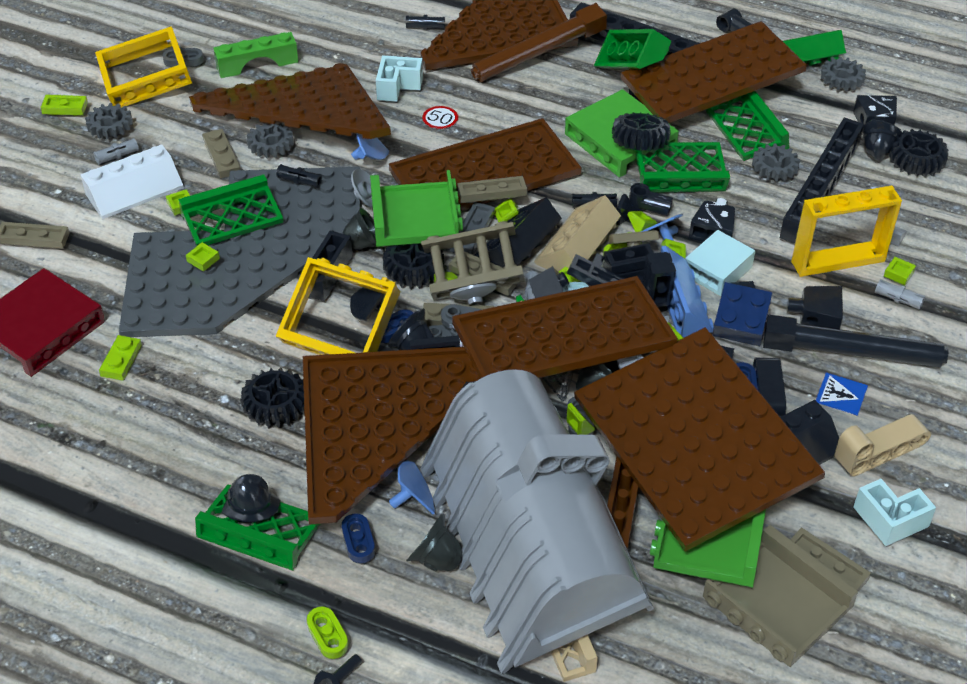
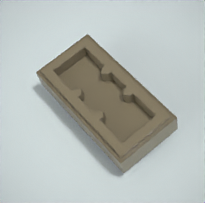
M657 230L611 234L609 236V244L627 243V247L637 246L641 244V241L658 240L659 235Z

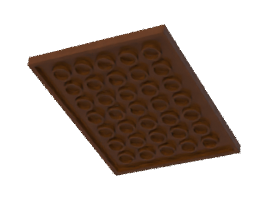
M706 327L678 340L672 347L658 350L574 392V397L685 552L825 478V471Z

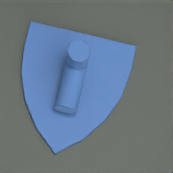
M356 133L360 146L351 153L354 159H363L365 156L374 160L386 158L389 150L378 138L365 139L362 137V134Z
M683 214L671 217L643 231L659 228L663 240H673L672 235L678 233V228L675 225L668 227L667 223L681 218Z
M405 461L401 463L398 468V483L401 485V492L389 500L390 505L393 508H397L413 496L428 511L435 514L431 492L415 462Z

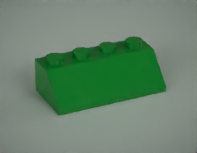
M654 29L609 30L594 63V67L641 69L663 60L668 54L671 40Z
M842 30L783 41L804 63L809 62V65L820 64L822 59L831 61V58L837 60L840 55L846 53Z

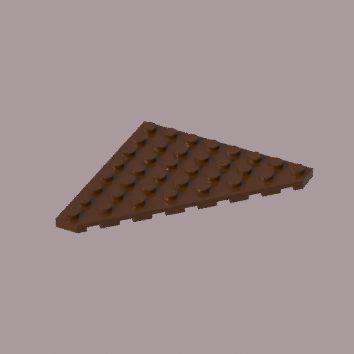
M473 0L470 6H466L459 13V17L456 20H452L445 27V31L442 34H438L431 41V46L428 49L424 48L421 51L423 66L426 71L468 63L473 64L568 19L558 0ZM578 38L554 49L578 46Z
M343 63L335 64L330 68H315L314 71L310 72L299 71L290 76L280 75L271 80L260 79L247 85L241 83L227 89L217 88L208 93L197 92L193 96H189L193 111L199 113L203 110H208L212 115L224 117L229 113L235 115L237 119L250 120L251 117H255L263 123L275 124L276 121L284 122L285 126L295 128L306 125L310 126V130L321 132L332 129L336 130V134L346 136L358 133L362 134V137L365 139L391 135L389 124L349 66Z
M464 347L303 356L309 525L337 523L440 428L453 399L464 384L479 380Z

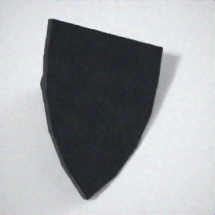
M362 287L351 296V313L356 319L367 322L374 310L379 313L382 305L380 300L384 294Z

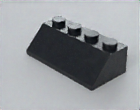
M547 197L520 208L519 213L507 221L508 223L513 222L516 233L509 236L514 265L520 266L521 261L528 259L533 254L532 250L544 243V237L557 229L556 224L562 219ZM500 238L488 240L486 244L490 263L504 268L505 263ZM477 251L474 256L480 258L479 252Z
M816 400L780 417L819 465L835 457L839 435L831 415Z

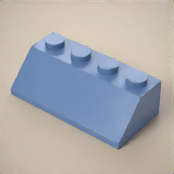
M661 246V252L671 254L672 263H674L676 268L671 303L667 306L674 328L683 338L704 327L710 333H713V321L711 318L708 319L707 306L701 300V290L699 285L695 284L693 269L689 268L685 258L669 247Z

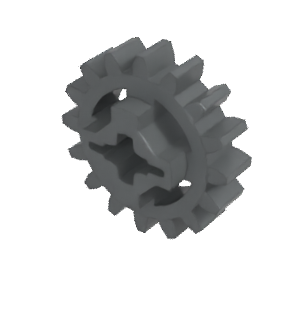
M839 57L837 60L831 58V61L826 60L825 65H822L821 79H824V84L830 83V88L837 87V90L844 88L845 91H848L849 88L856 90V86L861 87L865 81L866 69H862V64L857 65V60L850 61L848 57L846 60H843L842 57Z
M109 103L108 106L101 104V107H94V112H88V117H85L88 132H91L92 136L97 135L99 139L103 136H106V139H109L110 136L118 138L119 134L124 135V130H130V125H133L131 111L127 110L126 106L121 108L119 103L116 106H113L112 103Z
M282 122L278 125L263 123V126L257 124L256 129L251 128L250 133L247 134L248 149H251L252 154L257 152L258 157L265 155L266 158H269L270 155H273L276 158L278 153L285 155V150L290 151L291 146L294 144L293 132L289 130L288 126L283 127Z
M765 144V149L758 147V151L754 152L752 166H754V172H759L760 177L767 176L766 180L772 178L775 182H778L779 178H782V180L787 181V176L793 178L794 174L798 173L800 159L797 158V153H792V148L785 149V145L780 147L777 144L770 147L768 144Z

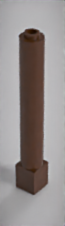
M597 3L576 11L575 17L473 63L471 74L475 80L478 79L480 82H483L582 35L586 38L606 29L607 15Z

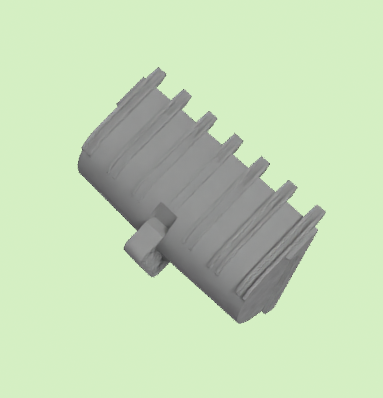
M523 370L496 372L474 383H468L453 399L421 466L423 477H428L434 470L436 471L439 484L434 493L433 502L436 508L441 507L446 501L448 503L451 515L446 527L454 536L459 533L463 543L462 558L458 565L460 570H465L471 564L477 577L469 593L473 603H478L485 596L491 610L483 626L486 637H492L499 630L506 647L497 662L501 674H505L513 666L522 665L646 608L647 611L654 609L610 510L597 486L610 462L599 437L596 435H570L541 380L536 375Z

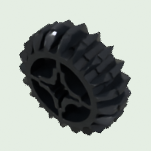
M641 112L625 113L618 116V118H615L612 127V138L619 146H625L626 149L630 148L633 151L640 150L641 152L643 150L650 152L651 150L664 148L665 145H668L671 133L667 120L657 117V115Z
M911 129L910 132L903 130V134L897 137L896 142L893 143L889 157L890 162L894 163V167L900 168V172H908V175L915 174L916 177L919 175L926 177L928 174L934 176L935 173H940L941 169L946 165L949 149H947V144L943 142L942 138H937V134H929V131L922 132L921 129L919 131Z
M421 243L386 247L382 259L383 270L386 273L387 279L392 280L395 284L399 283L401 288L406 285L410 289L413 286H417L420 289L421 285L429 287L430 282H434L435 271L431 252H424ZM440 250V252H441V257H442L443 268H444V266H445L444 254H443V251Z
M281 367L278 370L270 368L267 372L261 370L260 375L252 374L251 380H246L245 387H242L240 401L243 412L251 422L256 421L258 426L264 423L268 429L271 425H276L279 428L282 423L289 426L290 420L298 421L299 415H304L303 379H301L298 373L293 374L291 369L284 372Z

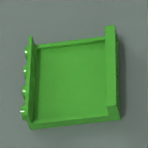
M622 89L566 117L565 135L620 178L626 175L627 164L637 158L635 150L626 149L625 146H619L614 142L612 127L615 118L625 113L632 114V112L649 113L650 115L652 113L641 102ZM670 125L671 133L668 142H677L679 131ZM647 150L642 151L644 155L649 153Z
M447 170V182L380 186L379 175H370L376 247L418 244L431 236L443 237L463 231L455 178L451 179L450 170Z
M766 509L686 552L664 521L657 520L654 536H657L658 540H652L650 556H654L653 568L753 588Z

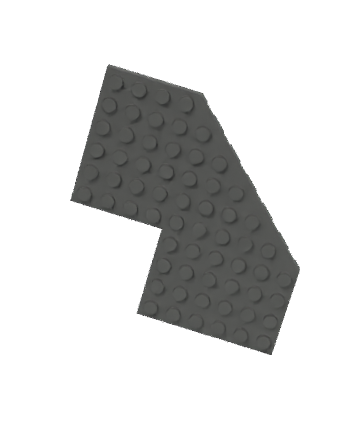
M360 167L304 168L305 171L322 175V183L319 188L302 183L298 185L294 181L278 178L276 176L277 169L230 171L229 184L265 174L268 187L283 216L284 222L208 245L219 252L220 259L205 271L187 262L186 254L196 247L190 231L134 233L119 335L126 337L210 335L222 331L226 323L239 319L249 311L248 308L254 303L258 302L260 304L271 296L273 290L278 286H285L295 279L297 273L304 268L307 258L314 256L329 231L343 234L345 226L360 209V199H357L351 182L352 172L360 169ZM262 196L256 198L255 201L265 203L267 197ZM246 203L235 204L233 207L243 210ZM251 205L248 212L258 215L261 209ZM265 211L262 217L270 219L276 216L275 213ZM229 212L226 218L237 221L240 215ZM244 217L241 223L250 225L254 220ZM225 224V229L221 231H230L233 226ZM201 230L198 234L199 240L209 237L211 233Z

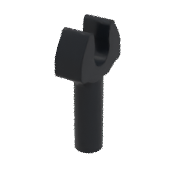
M354 654L334 673L321 670L316 675L313 684H341V681L362 663L361 658Z

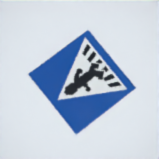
M826 372L816 401L819 404L858 416L868 385Z

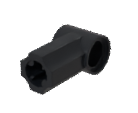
M735 8L721 14L716 19L718 28L723 32H732L752 25L743 19L741 13Z
M635 183L630 188L629 199L636 211L643 212L648 210L665 216L669 215L673 203L672 197L651 192L650 188L643 183Z

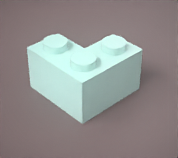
M382 55L376 77L377 100L397 101L400 89L421 90L423 59Z
M882 479L860 487L854 504V509L885 546L928 528L936 510L935 505L920 488L897 498Z

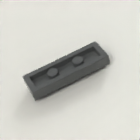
M474 202L463 221V231H459V233L488 227L495 215V207ZM477 243L463 245L464 252L473 255L477 248ZM454 247L450 248L451 252H455Z

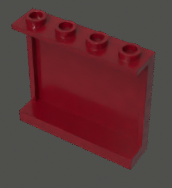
M43 268L0 298V348L22 363L24 372L32 377L105 322L102 307L67 282Z

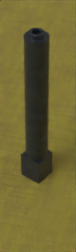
M770 314L767 316L764 330L763 348L792 352L793 347L939 368H941L942 363H947L949 350L945 349L943 343L797 323V318Z

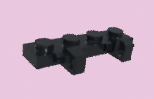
M596 253L592 262L575 254L567 271V274L590 286L624 279L601 267L605 257ZM638 274L637 277L642 283L643 276Z

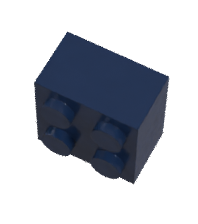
M725 282L714 323L713 336L760 347L771 304L772 292Z

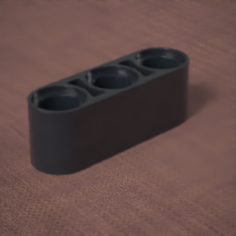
M755 357L753 367L756 370L758 391L778 416L781 417L786 414V395L781 359Z

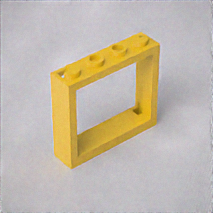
M172 26L95 52L106 92L113 106L119 103L122 108L192 84ZM171 46L173 47L179 65L115 87L112 86L107 68ZM185 74V77H186V78H183V79H180V78H179V76H182V75ZM120 97L121 100L116 101L115 98Z
M891 185L804 200L791 260L799 276L803 277L885 262L902 203L894 187ZM880 208L871 241L810 252L817 218Z
M308 257L276 337L282 343L318 355L356 353L295 333L317 276L322 274L386 294L363 352H377L401 292L395 285V282L385 277H382L381 280L374 278L371 273L360 270L359 273L354 272L352 268L344 264L332 265L330 261L324 258H317L316 260Z

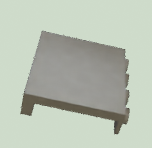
M769 525L762 533L753 588L717 580L712 582L710 579H707L703 597L710 606L717 608L725 614L732 624L738 625L747 632L753 641L760 643L768 649L775 659L791 667L853 608L858 591L773 526Z

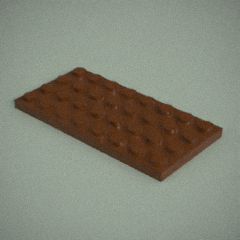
M760 21L667 55L663 60L641 69L621 72V80L652 115L662 117L668 123L806 72L807 65Z
M543 118L389 163V171L398 185L447 182V170H450L451 179L455 178L457 192V183L523 176L527 191L580 175L582 167ZM458 193L460 212L471 209L473 203H461ZM485 200L476 202L481 204H487L493 201Z
M637 276L452 316V324L479 379L504 370H523L541 378L672 347L678 341L677 336Z

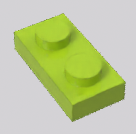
M46 94L41 105L42 114L84 115L88 104L87 96Z
M118 335L99 369L100 376L124 381L142 347L141 339Z

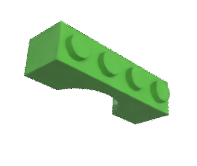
M283 32L278 35L263 36L258 39L243 40L237 43L213 47L216 68L220 78L240 75L245 64L258 57L271 58L279 67L299 63L297 44L292 32Z

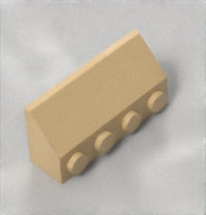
M606 195L575 208L534 260L535 264L546 269L553 266L559 272L565 266L569 268L575 254L587 260L591 259L597 253V247L606 241V235L617 226L616 222L621 216Z

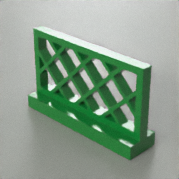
M756 91L706 109L707 114L743 161L753 158L754 152L758 151V147L765 149L766 143H761L763 138L773 141L768 144L770 147L777 144L780 147L785 145V149H789V132ZM739 101L743 103L742 107L733 106L734 103ZM718 109L725 110L724 114L715 113L714 111ZM729 111L739 113L737 117L728 115ZM743 114L753 116L752 119L742 118ZM724 121L735 122L733 127L724 125ZM739 123L749 125L747 129L737 128ZM753 126L763 128L761 132L751 130ZM734 133L744 135L743 139L734 138ZM748 136L758 137L757 142L747 140ZM744 146L754 148L753 150L748 152L743 151Z
M668 142V145H665L664 148L651 150L650 152L653 155L650 158L642 154L640 150H635L640 183L647 185L651 192L726 191L730 174L725 168L720 142ZM670 150L675 154L670 158L662 152ZM692 150L696 154L691 158L683 151ZM715 150L716 155L711 157L704 151ZM658 156L666 163L660 166L653 160ZM679 156L687 161V163L682 166L674 160ZM700 156L708 161V163L703 166L696 159ZM649 165L657 171L645 172V168ZM671 165L678 171H667L666 168ZM692 165L699 171H689L687 168ZM714 165L720 171H710L708 167Z
M265 174L178 199L183 220L185 219L196 247L202 242L210 245L284 222L283 216L268 187ZM267 197L265 203L255 201L256 198ZM246 203L243 210L233 207L235 204ZM251 205L261 209L258 215L248 212ZM218 209L225 210L222 216L212 212ZM265 211L275 213L276 217L267 219L262 216ZM229 212L240 215L237 221L226 218ZM198 215L204 216L200 223L190 219ZM244 217L254 220L250 225L241 223ZM208 218L218 221L215 228L204 225ZM223 223L233 226L230 231L224 232L219 230ZM201 230L211 233L209 237L200 240L198 234Z
M229 484L226 485L206 512L200 511L195 517L197 538L292 571L298 564L299 554L320 526V524H310L299 528L296 522L308 521V511L280 502L277 513H285L288 517L275 520L272 516L269 518L270 521L259 524L250 522L251 526L247 527L237 524L241 521L232 520L228 517H216L214 514L222 513L224 503L228 498V489L231 487ZM292 524L294 528L293 530L280 532L278 527ZM273 528L275 534L269 535L260 531ZM296 536L299 539L297 544L284 540Z

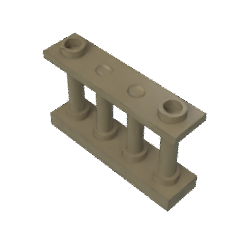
M502 221L491 227L443 237L431 236L421 241L424 252H431L436 281L434 284H429L433 300L449 298L452 291L470 285L494 283L497 287L525 282L522 265H514L509 236L516 234L513 222ZM500 238L505 267L494 271L491 269L486 241ZM477 243L482 272L471 276L468 274L463 245ZM454 247L459 276L457 279L447 280L445 279L440 250Z

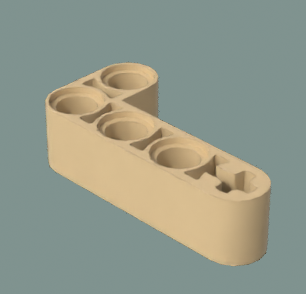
M913 414L867 434H864L857 425L847 428L841 434L835 458L851 476L855 477L921 447L930 439L931 432Z

